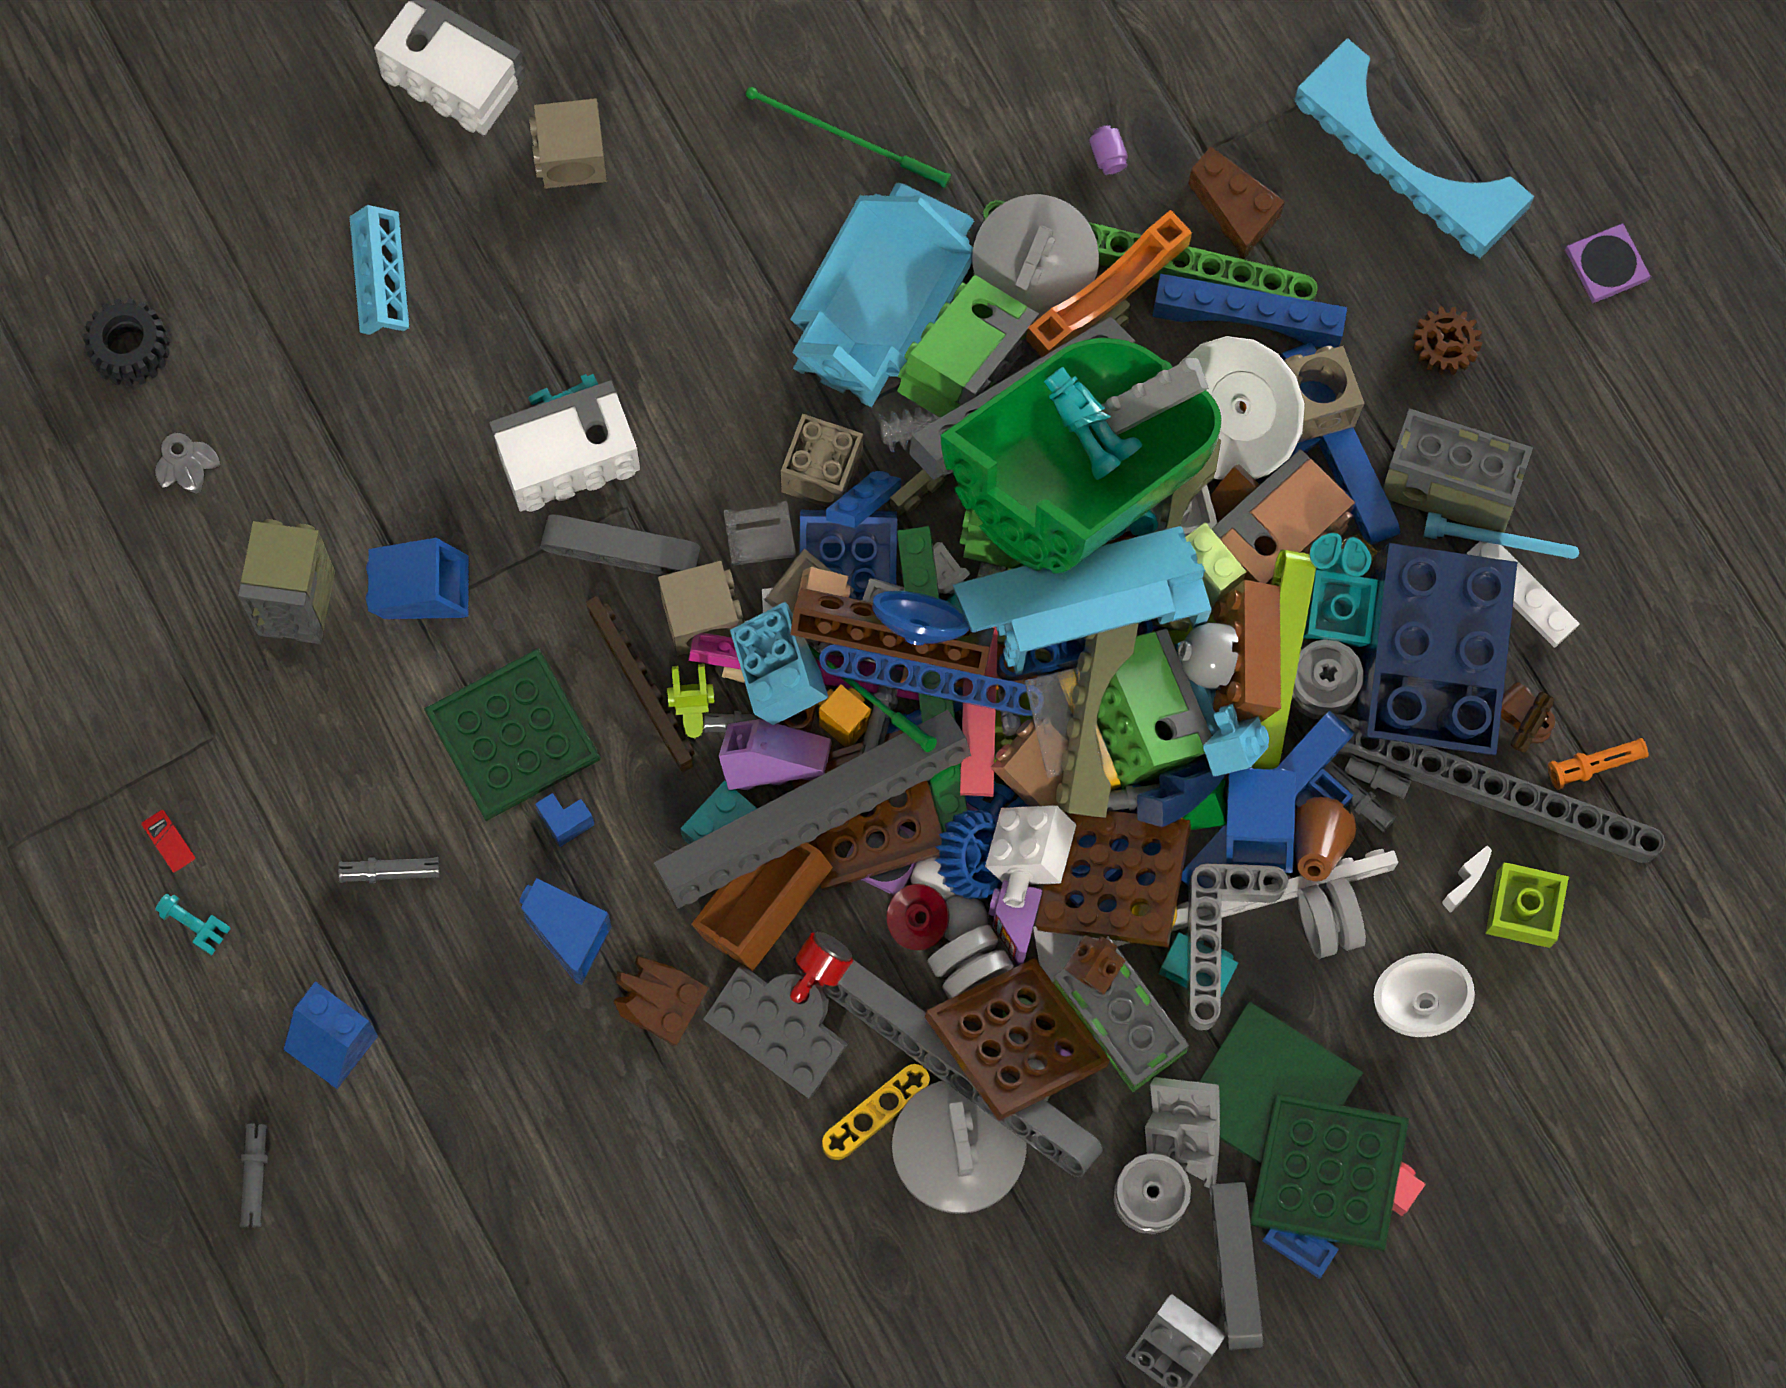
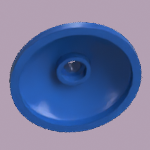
M886 591L877 594L873 599L872 609L877 618L892 632L914 645L934 644L953 640L967 633L970 628L960 608L932 596L907 591Z

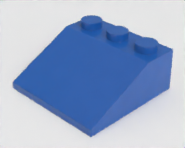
M801 510L800 552L806 549L834 573L848 576L847 584L854 589L849 598L863 600L870 578L896 585L897 511H875L856 528H851L826 521V510Z

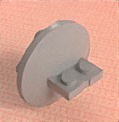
M1032 194L1019 196L997 207L981 225L973 247V269L975 275L1021 302L1027 308L1029 307L1039 313L1037 318L1039 319L1052 307L1071 298L1095 280L1099 264L1097 240L1085 217L1069 203L1047 195Z
M939 1081L919 1091L904 1106L894 1128L892 1154L897 1173L913 1196L936 1210L964 1214L988 1208L1001 1200L1012 1189L1021 1174L1025 1162L1026 1141L946 1082Z

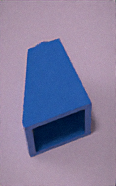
M438 538L369 549V559L366 565L368 574L366 603L369 612L383 619L468 617L469 556Z
M1250 767L1229 773L1226 864L1275 866L1284 870L1285 873L1293 872L1296 771L1284 768L1267 770Z
M536 878L533 886H526L519 901L523 904L521 909L525 920L572 979L582 985L612 928L609 914Z
M315 982L294 1008L284 1051L338 1089L378 1035L369 1020Z

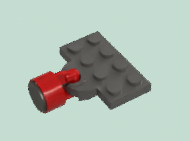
M823 932L811 933L796 955L795 960L803 969L802 972H791L790 970L766 983L744 965L739 966L703 1019L808 1099L815 1094L848 1045L847 1042L822 1024L828 1012L829 998L826 999L822 988L825 984L836 986L852 964L853 958L851 952L844 944Z

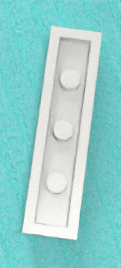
M1482 541L1466 553L1468 555L1518 562L1502 545ZM1518 562L1513 607L1555 648L1579 626V623Z

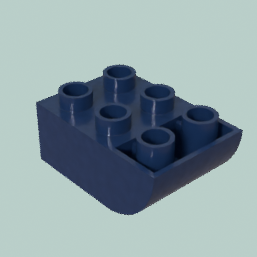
M1393 543L1387 544L1373 556L1371 579L1378 580L1371 644L1363 646L1361 657L1363 683L1358 692L1357 709L1359 729L1362 736L1487 755L1497 754L1518 562Z

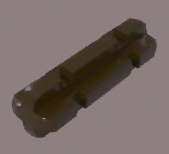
M1544 692L1538 693L1533 703L1534 706L1530 707L1519 726V732H1516L1511 740V746L1522 753L1528 750L1532 741L1531 738L1536 736L1546 718V713H1549L1553 706L1554 698Z

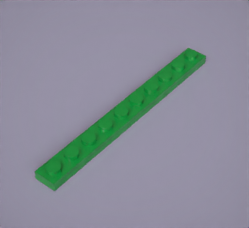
M931 527L898 530L897 535L905 591L940 599ZM929 672L923 679L924 687L929 690L936 689L941 682V677L937 672ZM918 694L922 723L946 710H949L956 721L953 701ZM961 763L948 767L930 779L931 792L943 833L947 832L945 823L953 821V815L962 814L963 811L968 810L966 796L960 795Z

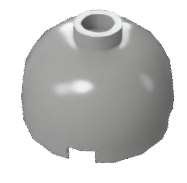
M1206 623L1195 627L1186 636L1185 641L1183 640L1179 645L1178 658L1181 660L1182 668L1190 680L1199 686L1215 690L1221 689L1219 685L1226 686L1229 683L1238 657V653L1232 652V642L1238 643L1235 629L1226 624Z

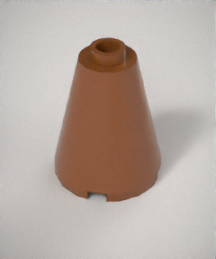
M1315 797L1307 800L1305 804L1295 809L1294 850L1298 870L1307 880L1322 881L1326 879L1355 838V817L1352 813L1350 815L1343 808L1344 804L1338 800L1328 797Z

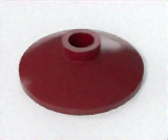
M922 884L906 886L894 895L888 906V929L894 940L907 949H929L940 942L949 925L947 903L943 896L930 886ZM922 911L926 914V921L923 924L919 921V914Z

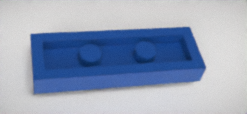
M884 471L871 472L826 509V521L856 528L901 489V478L890 476Z

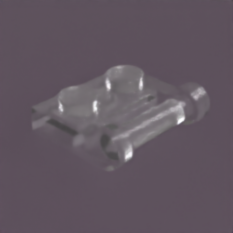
M787 501L778 502L777 506L734 512L733 509L723 510L732 566L795 557ZM780 519V524L736 530L737 524Z

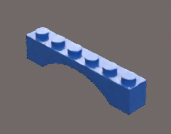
M1160 274L1152 317L1179 322L1213 320L1249 324L1280 332L1304 344L1311 342L1316 347L1333 346V348H1337L1343 337L1347 307Z

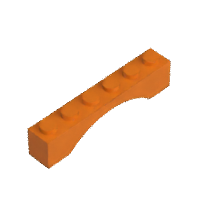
M1170 210L1150 226L1098 278L1071 298L1052 307L1031 324L1027 330L1026 341L1043 357L1084 333L1189 246L1192 232Z

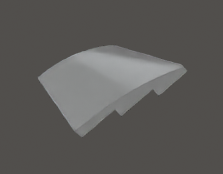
M1154 1077L1150 1084L1153 1113L1145 1126L1147 1154L1165 1155L1175 1160L1185 1172L1187 1171L1205 1181L1204 1186L1210 1188V1184H1216L1220 1137L1219 1085Z

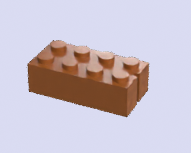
M1243 580L1215 602L1213 608L1215 623L1230 625L1235 629L1238 643L1232 642V652L1238 653L1234 673L1226 686L1219 685L1221 689L1216 690V695L1213 699V710L1220 712V707L1233 704L1237 715V722L1254 717H1259L1260 722H1263L1281 709L1280 586Z
M805 842L789 850L782 857L774 858L759 866L755 871L745 873L730 881L726 886L719 888L691 925L705 941L723 953H728L732 959L753 972L833 867L820 850Z

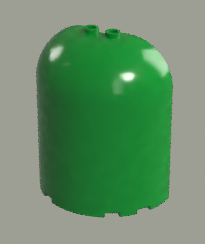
M1095 338L1071 344L941 434V449L946 470H953L958 486L954 489L965 509L972 508L983 522L979 528L1002 551L1019 563L1036 571H1040L1043 568L1050 569L1053 574L1068 571L1191 480L1202 470L1213 454L1219 439L1222 418L1215 399L1205 390L1117 435L1121 439L1135 437L1140 440L1142 447L1122 460L1118 467L1099 480L1094 478L1091 470V461L1075 432H1069L1068 427L1063 426L1056 406L1049 397L1052 392L1044 383V380L1061 367H1064L1071 378L1076 376L1077 381L1074 383L1079 381L1102 405L1107 402V399L1132 389V386L1154 378L1163 370L1173 368L1169 362L1138 344L1114 338ZM1089 426V429L1091 430L1095 439L1098 441V443L1104 449V451H1106L1105 447L1103 446L1102 442L1100 441L1092 427Z

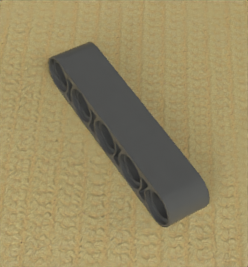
M561 515L547 516L540 545L542 550L552 554L662 576L697 567L701 549L700 545L688 540Z
M1245 1182L1210 1184V1202L1224 1331L1227 1334L1225 1336L1226 1346L1228 1350L1262 1348L1263 1335Z

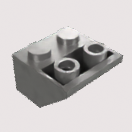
M1171 1294L1125 1358L1165 1388H1189L1227 1334Z

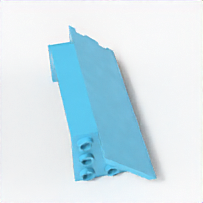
M896 183L889 196H881L879 194L874 196L860 195L790 319L803 331L800 340L792 352L798 357L793 369L802 374L805 372L816 373L821 378V383L843 394L848 389L861 400L860 402L872 407L888 377H898L901 368L908 361L904 356L913 342L919 343L921 341V335L929 322L935 324L938 320L937 315L946 302L951 303L957 288L962 283L973 262V247L969 244V239L966 235L974 220L969 215L903 183Z
M1181 526L1101 546L1066 572L1053 574L1050 569L1043 568L1040 571H1036L1023 566L953 584L955 595L971 632L996 627L998 635L1005 636L1006 648H1003L1007 666L1014 667L1016 675H1020L1023 672L1027 651L1158 618L1159 624H1164L1189 617L1194 629L1207 623L1212 610L1202 579L1205 568L1202 563H1197V554L1190 541L1186 542L1185 533Z

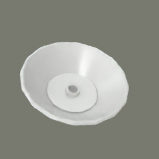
M1225 336L1200 344L1184 358H1198L1209 388L1207 391L1215 399L1221 412L1222 420L1219 434L1221 446L1217 469L1214 475L1215 479L1223 480L1229 471L1238 464L1254 479L1269 476L1291 457L1302 435L1305 404L1295 374L1278 353L1253 339ZM1240 401L1246 404L1247 409L1245 412L1239 407Z

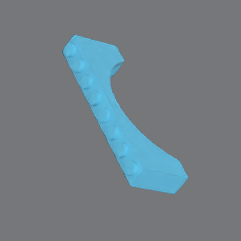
M1347 38L1298 87L1295 101L1299 109L1305 114H1311L1316 118L1327 133L1336 135L1343 141V145L1349 152L1358 154L1366 161L1370 170L1384 176L1396 192L1405 194L1413 201L1415 208L1421 213H1427L1432 217L1443 232L1452 234L1459 240L1461 247L1466 252L1474 253L1478 258H1481L1529 209L1534 196L1511 176L1484 183L1457 182L1427 173L1403 158L1383 137L1369 108L1366 93V76L1370 57Z

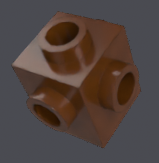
M1085 935L1076 947L1064 970L1082 984L1105 994L1126 960L1115 952L1118 947L1108 939L1101 936L1099 940Z

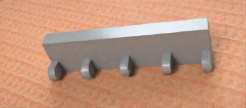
M1186 358L1179 365L1159 372L1154 378L1132 386V389L1107 399V402L1102 404L1105 407L1102 412L1111 416L1106 421L1114 433L1119 435L1209 389L1198 358Z

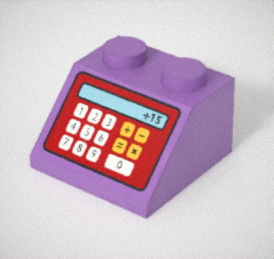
M1003 880L1001 890L994 889L988 915L994 916L993 928L1015 964L1019 966L1025 960L1042 890L1028 886L1024 906L1021 908L1006 905V902H1003L1009 882Z

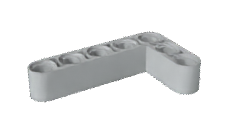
M1201 864L1194 870L1189 882L1187 1018L1190 1025L1195 1029L1201 1031L1210 1029L1216 1023L1220 1014L1222 901L1276 902L1282 897L1288 886L1287 874L1281 868L1257 865ZM1203 875L1208 876L1212 879L1214 886L1208 889L1202 888L1197 883V878ZM1241 877L1245 880L1247 888L1243 890L1235 889L1232 887L1230 879ZM1266 878L1275 879L1279 883L1280 889L1277 891L1268 890L1264 886L1263 880ZM1199 908L1209 909L1213 914V919L1210 921L1201 920L1197 916L1196 910ZM1200 940L1208 941L1213 947V952L1209 954L1201 953L1196 948V942ZM1199 973H1207L1212 978L1213 984L1207 987L1201 986L1197 983L1195 976ZM1202 1005L1207 1006L1212 1012V1018L1207 1020L1200 1019L1195 1013V1008Z

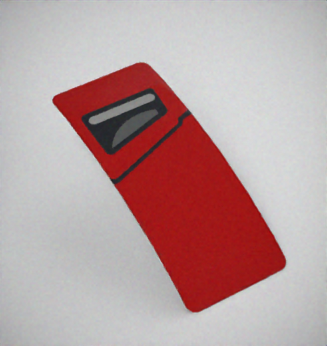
M160 810L141 823L173 872L178 871L195 860V856L164 810Z

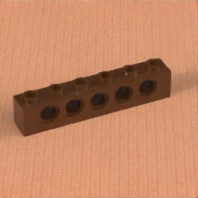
M801 588L794 607L790 635L984 675L995 628L971 632L969 628L967 633L953 640L934 644L914 645L892 632L877 618L872 609V602Z

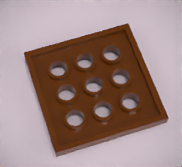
M899 730L887 734L884 743L904 732ZM863 742L830 752L825 773L858 757ZM797 779L791 781L793 788L796 789L812 780ZM928 780L922 781L904 791L907 793L908 799L902 807H893L890 802L891 798L876 805V811L872 816L863 817L858 814L847 820L843 825L834 827L809 842L810 845L821 851L833 867L820 884L823 891L940 855V851L936 846L941 845L942 839L939 834L943 833ZM908 821L914 822L916 824L915 834L910 838H902L899 834L900 826ZM875 831H881L885 835L883 845L878 848H872L868 844L870 834ZM843 841H850L854 845L853 853L846 858L839 857L837 855L838 845Z
M1107 811L1106 818L1065 812L1076 824L1061 883L1044 884L1036 921L1037 931L1083 937L1087 935L1091 938H1100L1102 936L1104 938L1109 937L1115 941L1168 947L1191 830L1190 820L1179 819L1164 827L1139 821L1137 820V814ZM1086 835L1096 838L1095 844L1089 848H1083L1078 845L1080 839ZM1117 839H1124L1129 842L1128 847L1123 851L1117 852L1111 849L1112 843ZM1150 843H1157L1161 846V850L1155 855H1147L1143 852L1145 846ZM1080 865L1090 867L1089 874L1083 878H1077L1072 875L1073 870ZM1111 869H1119L1123 872L1122 877L1115 882L1107 881L1105 874ZM1144 873L1155 875L1154 882L1148 886L1140 885L1137 881ZM1081 895L1084 897L1083 904L1078 908L1068 907L1066 903L1070 896ZM1111 899L1117 902L1115 909L1111 912L1099 910V905L1104 900ZM1139 903L1147 904L1150 907L1148 913L1143 916H1135L1131 911Z
M1035 958L928 1009L925 1014L927 1022L998 1121L1104 1069L1110 1061ZM1017 996H1029L1034 1003L1030 1005L1023 1004L1018 1000ZM990 1009H1002L1007 1016L1004 1018L995 1017ZM1036 1021H1047L1051 1024L1052 1029L1042 1030L1037 1026ZM963 1022H975L980 1030L969 1031L964 1027ZM1012 1033L1019 1034L1024 1037L1025 1043H1014L1009 1035ZM1055 1047H1067L1071 1055L1062 1056L1056 1052ZM982 1048H994L998 1052V1056L988 1057L983 1053ZM1035 1059L1041 1061L1044 1069H1033L1028 1064V1060ZM1000 1074H1013L1017 1082L1007 1083L1001 1078Z

